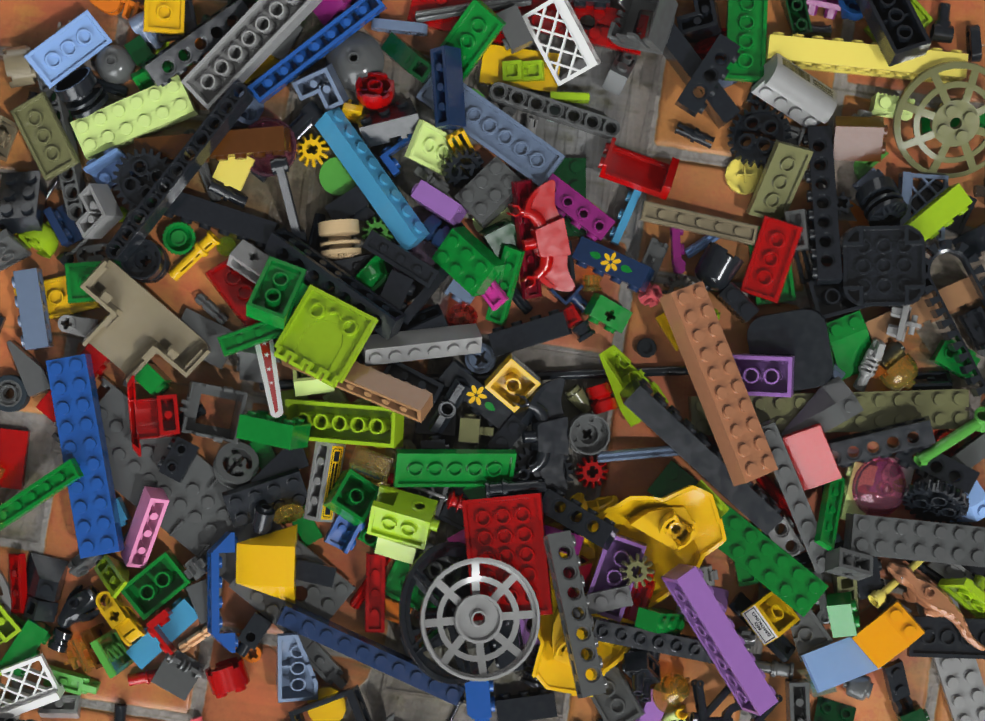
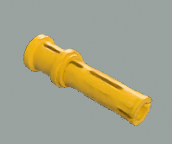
M208 230L206 232L207 235L201 241L194 243V249L169 271V275L175 281H178L201 257H207L209 251L214 246L221 244V241L213 232Z

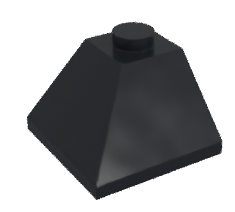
M30 552L26 568L28 594L35 598L52 602L60 600L69 561Z

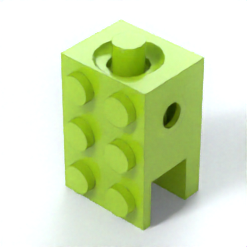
M380 484L377 501L374 500L371 507L367 534L425 550L431 530L437 532L440 520L434 519L438 501Z

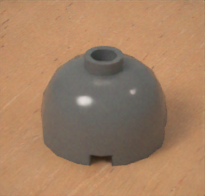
M108 45L96 56V71L106 82L119 85L125 84L132 78L131 74L136 70V63L123 46Z

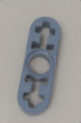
M374 18L372 19L371 30L427 36L428 25L419 22Z

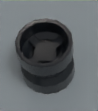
M56 626L52 632L53 638L49 640L47 646L57 652L65 653L68 648L67 643L71 640L73 632Z

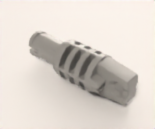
M875 338L865 352L861 365L858 367L859 374L853 384V387L858 391H865L869 379L875 375L880 361L883 359L886 344L881 339Z

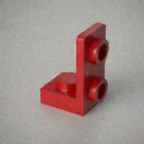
M167 607L146 623L148 633L153 638L156 637L160 642L159 646L162 651L172 655L177 649L158 626L162 627L171 620L169 616L173 612Z

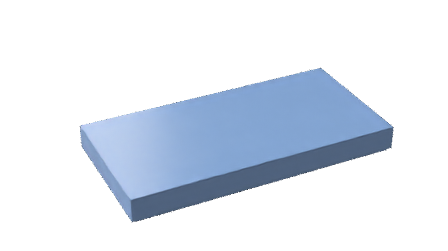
M87 9L27 53L24 58L50 89L113 41Z
M853 636L801 656L817 694L879 670L852 639Z

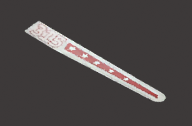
M273 340L256 345L255 349L270 414L272 417L278 418L283 414L276 357L274 356Z

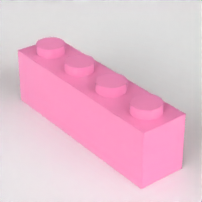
M144 486L124 542L125 550L121 551L126 567L144 569L146 567L170 501L163 488Z

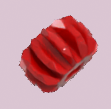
M589 455L590 462H587L586 458L583 457L582 461L585 464L577 463V466L582 468V470L575 471L577 475L582 474L577 479L578 482L586 479L583 486L587 487L590 481L592 489L595 488V481L599 486H602V482L599 479L607 480V477L602 475V473L609 472V469H602L607 463L602 462L598 464L597 458L593 462V455ZM591 466L597 469L594 477H590V474H587V470H590Z

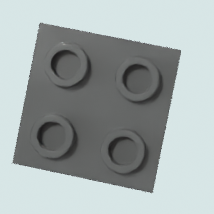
M179 650L172 655L167 653L151 682L185 701L197 679L202 677L204 673L202 670L205 665Z

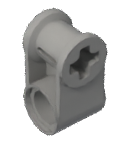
M63 315L58 320V327L61 331L81 337H86L98 324L97 319L82 316ZM65 321L71 322L72 327L65 325Z

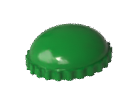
M173 222L166 227L162 234L164 247L175 255L189 253L192 247H194V243H196L195 232L187 223Z

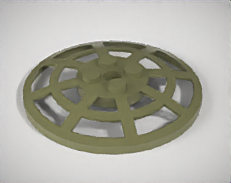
M967 61L940 63L918 74L903 90L894 110L893 136L901 155L918 171L924 174L947 175L949 178H957L974 173L985 166V160L976 165L974 156L985 148V139L973 151H971L968 143L976 134L985 137V128L979 126V116L985 113V104L976 109L970 103L973 91L980 94L985 100V90L976 85L979 73L985 75V67ZM950 69L971 70L968 82L952 81L944 84L939 76V72ZM931 77L936 88L931 90L918 106L907 102L913 91L923 81ZM951 88H965L962 99H950L947 90ZM939 94L942 103L934 111L925 109L930 100ZM903 110L915 114L913 120L914 138L906 141L902 140L900 127ZM921 116L930 119L931 131L922 135L920 133ZM953 118L960 119V123L956 127L950 126ZM936 138L942 145L936 154L924 142ZM918 145L926 155L934 159L930 168L927 169L918 164L906 149ZM961 146L964 155L945 157L950 147ZM966 160L969 168L958 173L937 172L942 162L957 163Z

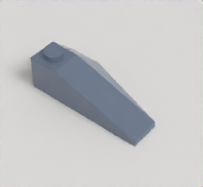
M298 632L277 634L276 690L278 703L318 700V680Z

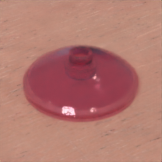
M873 458L871 461L861 465L855 474L852 484L853 498L858 508L871 516L883 517L893 513L902 503L903 492L906 488L904 472L896 462L887 458Z

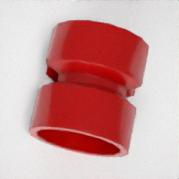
M609 382L586 388L589 399L593 400L591 407L594 414L618 408L615 397L611 396L613 391Z

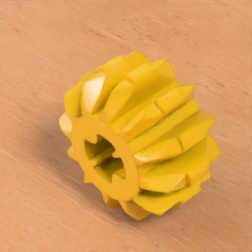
M309 134L310 140L303 136L304 144L297 143V146L302 149L296 150V154L301 155L298 158L300 162L305 160L304 165L306 167L311 161L312 167L315 168L316 161L323 165L321 157L328 159V155L323 152H328L329 147H323L327 143L325 140L319 142L321 139L320 135H317L315 140H313V134ZM310 147H312L313 149H315L316 147L318 148L316 149V154L314 155L313 153L308 154L307 152H310Z

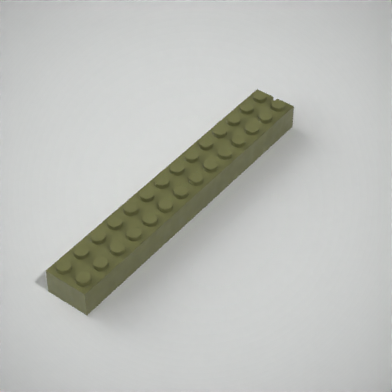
M969 389L853 392L863 411L827 432H862L929 416L932 430L957 429L970 421L969 411H965V407H969ZM796 393L792 397H749L759 422L774 418L777 428L781 433L815 393ZM688 396L689 421L692 422L697 433L701 431L706 436H714L698 396Z

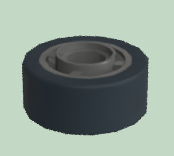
M17 375L1 376L0 410L15 412L25 408L30 401V397L27 394L21 377ZM10 388L14 390V396L11 399L7 395Z

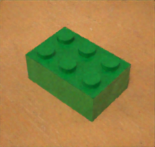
M464 226L452 228L432 257L441 268L473 297L484 295L506 265Z
M248 410V413L240 414L236 438L288 450L308 447L311 423L304 422L305 419L299 417L289 419L285 414L275 418L267 410Z
M168 550L132 578L121 593L141 618L145 620L192 583L194 579L186 577L183 573L186 569L171 550Z

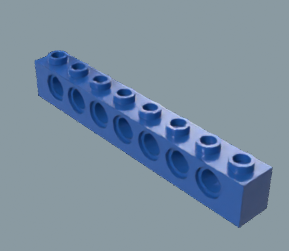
M358 0L247 87L253 92L257 101L264 104L387 8L381 0Z

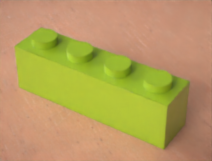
M959 183L950 185L903 225L913 226L921 232L925 241L931 240L939 234L938 230L951 225L954 222L953 218L955 216H960L968 211V206L973 201Z

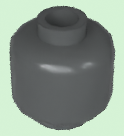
M863 675L844 683L843 687L846 688L847 696L863 701L866 697H870L874 683L871 682L869 676Z

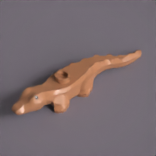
M894 562L888 563L886 568L889 573L892 574L899 584L907 588V591L902 593L905 601L910 603L917 602L924 607L923 613L925 616L945 617L956 626L962 637L969 644L980 651L985 650V646L972 636L963 614L943 589L937 588L920 574L914 575L913 570L908 566L899 565Z

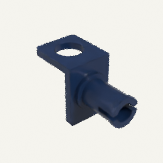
M580 283L576 285V290L570 292L564 299L552 288H547L563 305L572 302L582 313L588 304V301L579 294L580 290L584 287Z

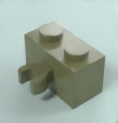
M465 414V417H460L458 442L479 443V435L493 436L494 428L480 427L481 419L477 418L476 414Z

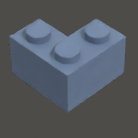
M332 63L300 77L292 83L300 101L318 93L326 111L345 103L349 99Z

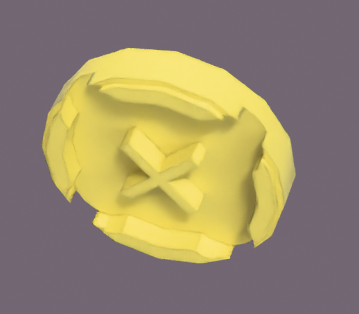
M735 158L728 164L725 170L726 184L737 194L747 195L754 193L764 170L763 166L760 165V168H757L754 163L752 167H749L748 161L743 165L741 159L736 160Z

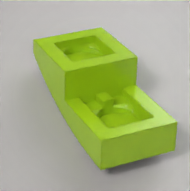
M502 61L503 81H545L544 61Z

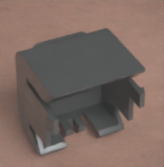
M618 0V4L625 12L622 10L617 11L616 15L620 16V18H615L614 22H611L607 37L614 44L622 48L663 54L675 20L678 3L675 0ZM642 11L654 13L648 34L641 39L635 33Z
M190 380L186 400H181L183 407L179 409V411L183 412L180 432L211 438L215 442L222 443L224 440L237 444L239 439L236 438L239 416L244 414L248 393L233 389L232 387H221ZM201 394L235 401L229 429L195 423Z

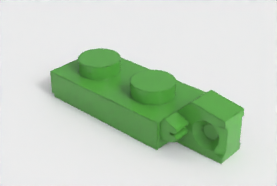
M49 665L58 684H62L66 692L80 696L81 694H96L98 692L101 682L90 679L91 677L85 674ZM44 678L43 685L52 686L50 681Z

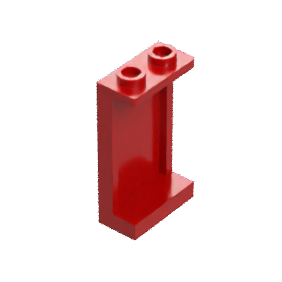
M612 137L611 143H606L603 151L606 157H601L598 168L601 169L599 177L666 200L680 160L672 157L670 164L614 145L616 138Z

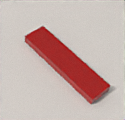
M366 553L365 632L385 633L386 557L375 553Z

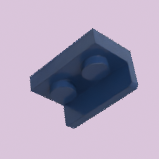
M65 204L56 209L48 207L43 210L62 246L69 247L83 239L75 223L76 221L68 217Z

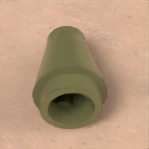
M575 384L565 392L566 399L583 414L592 409L583 388L579 387L578 384Z

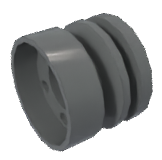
M584 413L576 415L569 420L568 438L571 450L578 454L595 455L607 447L611 432L604 418L597 414ZM583 430H589V438H583Z

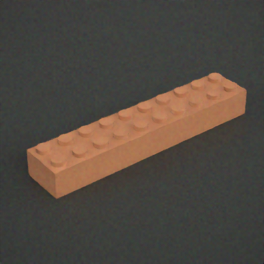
M704 282L695 283L660 297L659 300L733 485L745 484L778 470Z

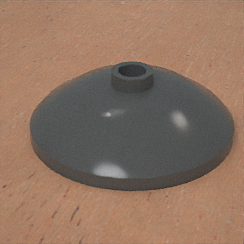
M356 32L326 55V65L332 63L344 89L356 91L355 83L359 77L361 79L367 77L369 72H383L384 54L380 45L373 37L362 32ZM356 55L358 57L357 60L351 61V56Z

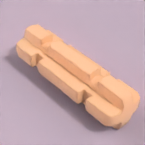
M207 625L178 644V648L182 653L203 641L206 636H210L207 632Z

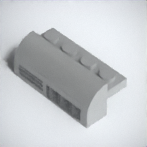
M776 53L764 65V76L751 87V93L806 129L807 127L817 126L821 122L826 124L837 106L836 91L779 53Z

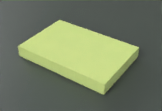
M419 119L405 157L442 175L443 169L441 165L446 164L443 159L450 157L449 152L453 153L445 138L449 134ZM452 138L451 140L455 148H458L460 151V147L457 141L455 140V138Z

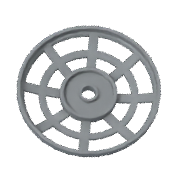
M470 558L450 565L432 581L422 600L420 630L425 647L441 668L461 679L490 681L508 675L527 659L538 638L540 610L535 592L519 571L500 560ZM471 564V577L459 580L450 588L442 581L453 570ZM479 564L499 567L510 575L503 583L490 577L479 576ZM516 580L525 590L531 610L519 611L516 599L509 590ZM480 582L489 583L497 587V590L490 597L480 594ZM471 583L472 595L462 600L454 591L463 585ZM437 587L444 594L438 605L437 617L425 619L428 600L434 588ZM503 594L509 600L512 612H502L497 603ZM450 599L457 606L454 617L443 618L445 604ZM476 613H481L483 616V621L479 625L473 621ZM532 618L530 636L526 646L521 651L513 644L518 633L520 619ZM504 620H513L512 630L509 637L506 638L499 632ZM443 626H455L459 635L452 644L448 640ZM437 627L442 642L448 648L442 658L432 648L426 628ZM494 638L502 645L494 652L485 655L484 643ZM465 640L475 643L476 656L458 650ZM506 650L517 657L503 669L487 674L486 661L497 658ZM454 655L467 661L477 662L479 674H468L450 667L448 663Z

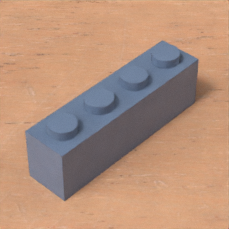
M32 268L13 271L14 277L11 280L13 288H16L15 305L19 308L18 324L19 327H22V346L25 347V350L54 347L42 269Z

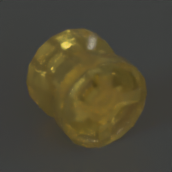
M582 276L584 281L583 292H602V287L600 286L601 276Z

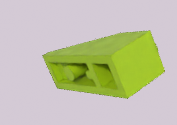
M105 554L94 567V570L111 596L116 599L127 585L130 572L123 562Z

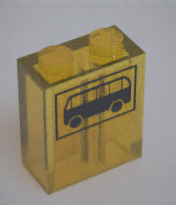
M356 445L348 469H352L378 487L380 484L386 486L394 459Z

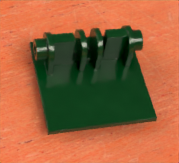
M818 696L813 721H854L856 708Z

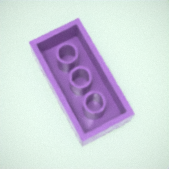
M732 353L749 396H793L795 356Z
M617 534L608 551L602 549L587 594L626 585L629 578L621 579V576L626 574L620 572L621 567H626L622 564V561L630 562L628 555H631L633 560H635L636 553H639V560H641L647 544ZM639 566L632 568L634 575H637ZM632 581L631 585L629 586V587H630V592L632 591V588H633V585H634V582H633V581ZM626 607L596 614L621 622Z

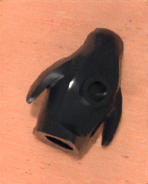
M78 585L69 594L57 618V623L61 628H69L77 622L91 621L98 616L100 610H96L95 600L100 591L90 585L81 590L83 585ZM103 596L101 597V600H100L101 603H103V602L105 601V598H104Z

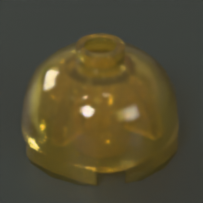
M907 353L883 374L885 378L881 375L878 379L883 385L893 391H899L903 388L908 390L917 383L914 379L918 375V365L914 358Z

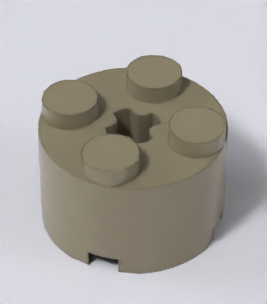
M22 45L2 49L4 52L5 71L7 77H11L12 81L9 82L10 87L16 88L36 84V81H38L37 74L24 58L27 53L32 51L31 47Z

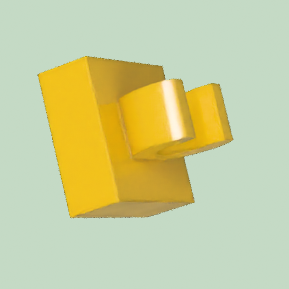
M349 99L347 103L343 104L342 112L350 123L357 124L356 119L363 115V106L360 102L359 105L352 104V100Z

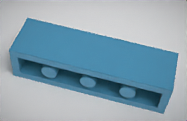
M188 596L184 599L181 597L172 604L174 608L171 610L173 613L169 616L171 620L162 627L158 625L171 643L198 619ZM147 628L144 629L146 635L133 641L130 648L126 651L127 655L141 670L162 652L159 646L160 642L156 637L153 638L148 633Z

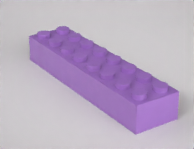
M678 564L664 574L661 579L741 709L761 716L779 702L775 696L774 688L766 682L765 673L755 664V657L750 651H747L744 646V639L736 633L733 621L725 615L724 606L714 597V590L709 584H706L701 569L693 565Z

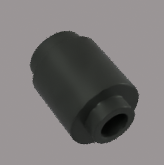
M891 341L885 347L880 365L886 370L893 368L906 355L904 352L906 350L905 347L898 341L896 343Z

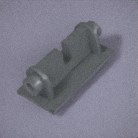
M78 554L69 560L70 563L67 566L70 571L68 572L76 577L84 576L91 568L98 564L105 554L81 559Z

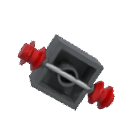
M390 473L387 481L390 487L394 486V473ZM404 487L406 492L437 500L435 516H439L444 502H446L447 509L452 506L455 507L457 512L458 509L462 510V500L466 499L462 497L463 493L460 496L455 495V490L448 497L447 491L449 487Z

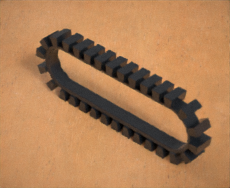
M953 239L939 241L941 251L938 250L935 243L925 248V252L930 257L926 258V283L928 286L925 287L923 296L931 292L933 297L924 301L927 307L938 304L939 308L931 310L930 313L933 318H938L943 314L945 320L938 321L936 324L939 330L949 326L951 331L941 334L945 341L951 340L953 337L957 341L947 344L950 352L961 349L962 353L953 355L956 363H962L964 360L967 361L968 364L959 366L962 374H968L972 371L973 376L964 379L967 385H974L978 382L979 387L970 389L973 396L977 397L983 393L985 394V381L931 278L930 268L933 260L942 253L956 256L962 262L984 307L985 290H983L982 286L985 285V276L978 280L976 274L983 273L985 270L982 264L972 268L970 263L980 261L976 253L969 255L967 258L963 254L969 245L959 242L953 250L951 249ZM985 399L980 403L985 406Z

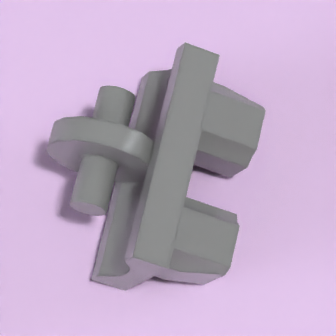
M910 305L892 307L891 317L899 318L900 323L899 326L889 324L886 334L900 342L905 340L907 327H909V335H914L915 328L921 329L922 327L921 324L917 323V315H912L911 322H909L912 310Z

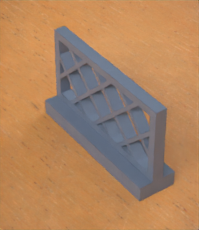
M901 172L898 176L899 194L903 196V200L907 204L908 210L904 217L896 222L895 225H903L947 189L949 176ZM913 178H920L925 186L917 191L913 186ZM934 180H943V188L937 193L930 184ZM926 187L934 194L928 201L920 194ZM916 196L924 203L917 211L911 205L912 199ZM942 227L938 230L940 235L935 237L938 241L945 240V228ZM929 239L925 241V248L928 246L927 242Z

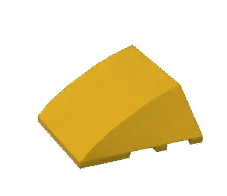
M298 524L238 542L236 549V583L296 604L295 580Z

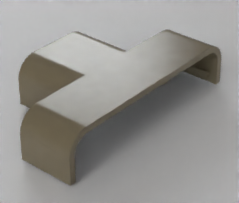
M105 257L81 283L80 288L109 312L84 338L82 345L86 346L89 343L124 372L126 382L130 380L132 375L135 376L156 353L187 378L211 352L210 346L201 336L111 259Z

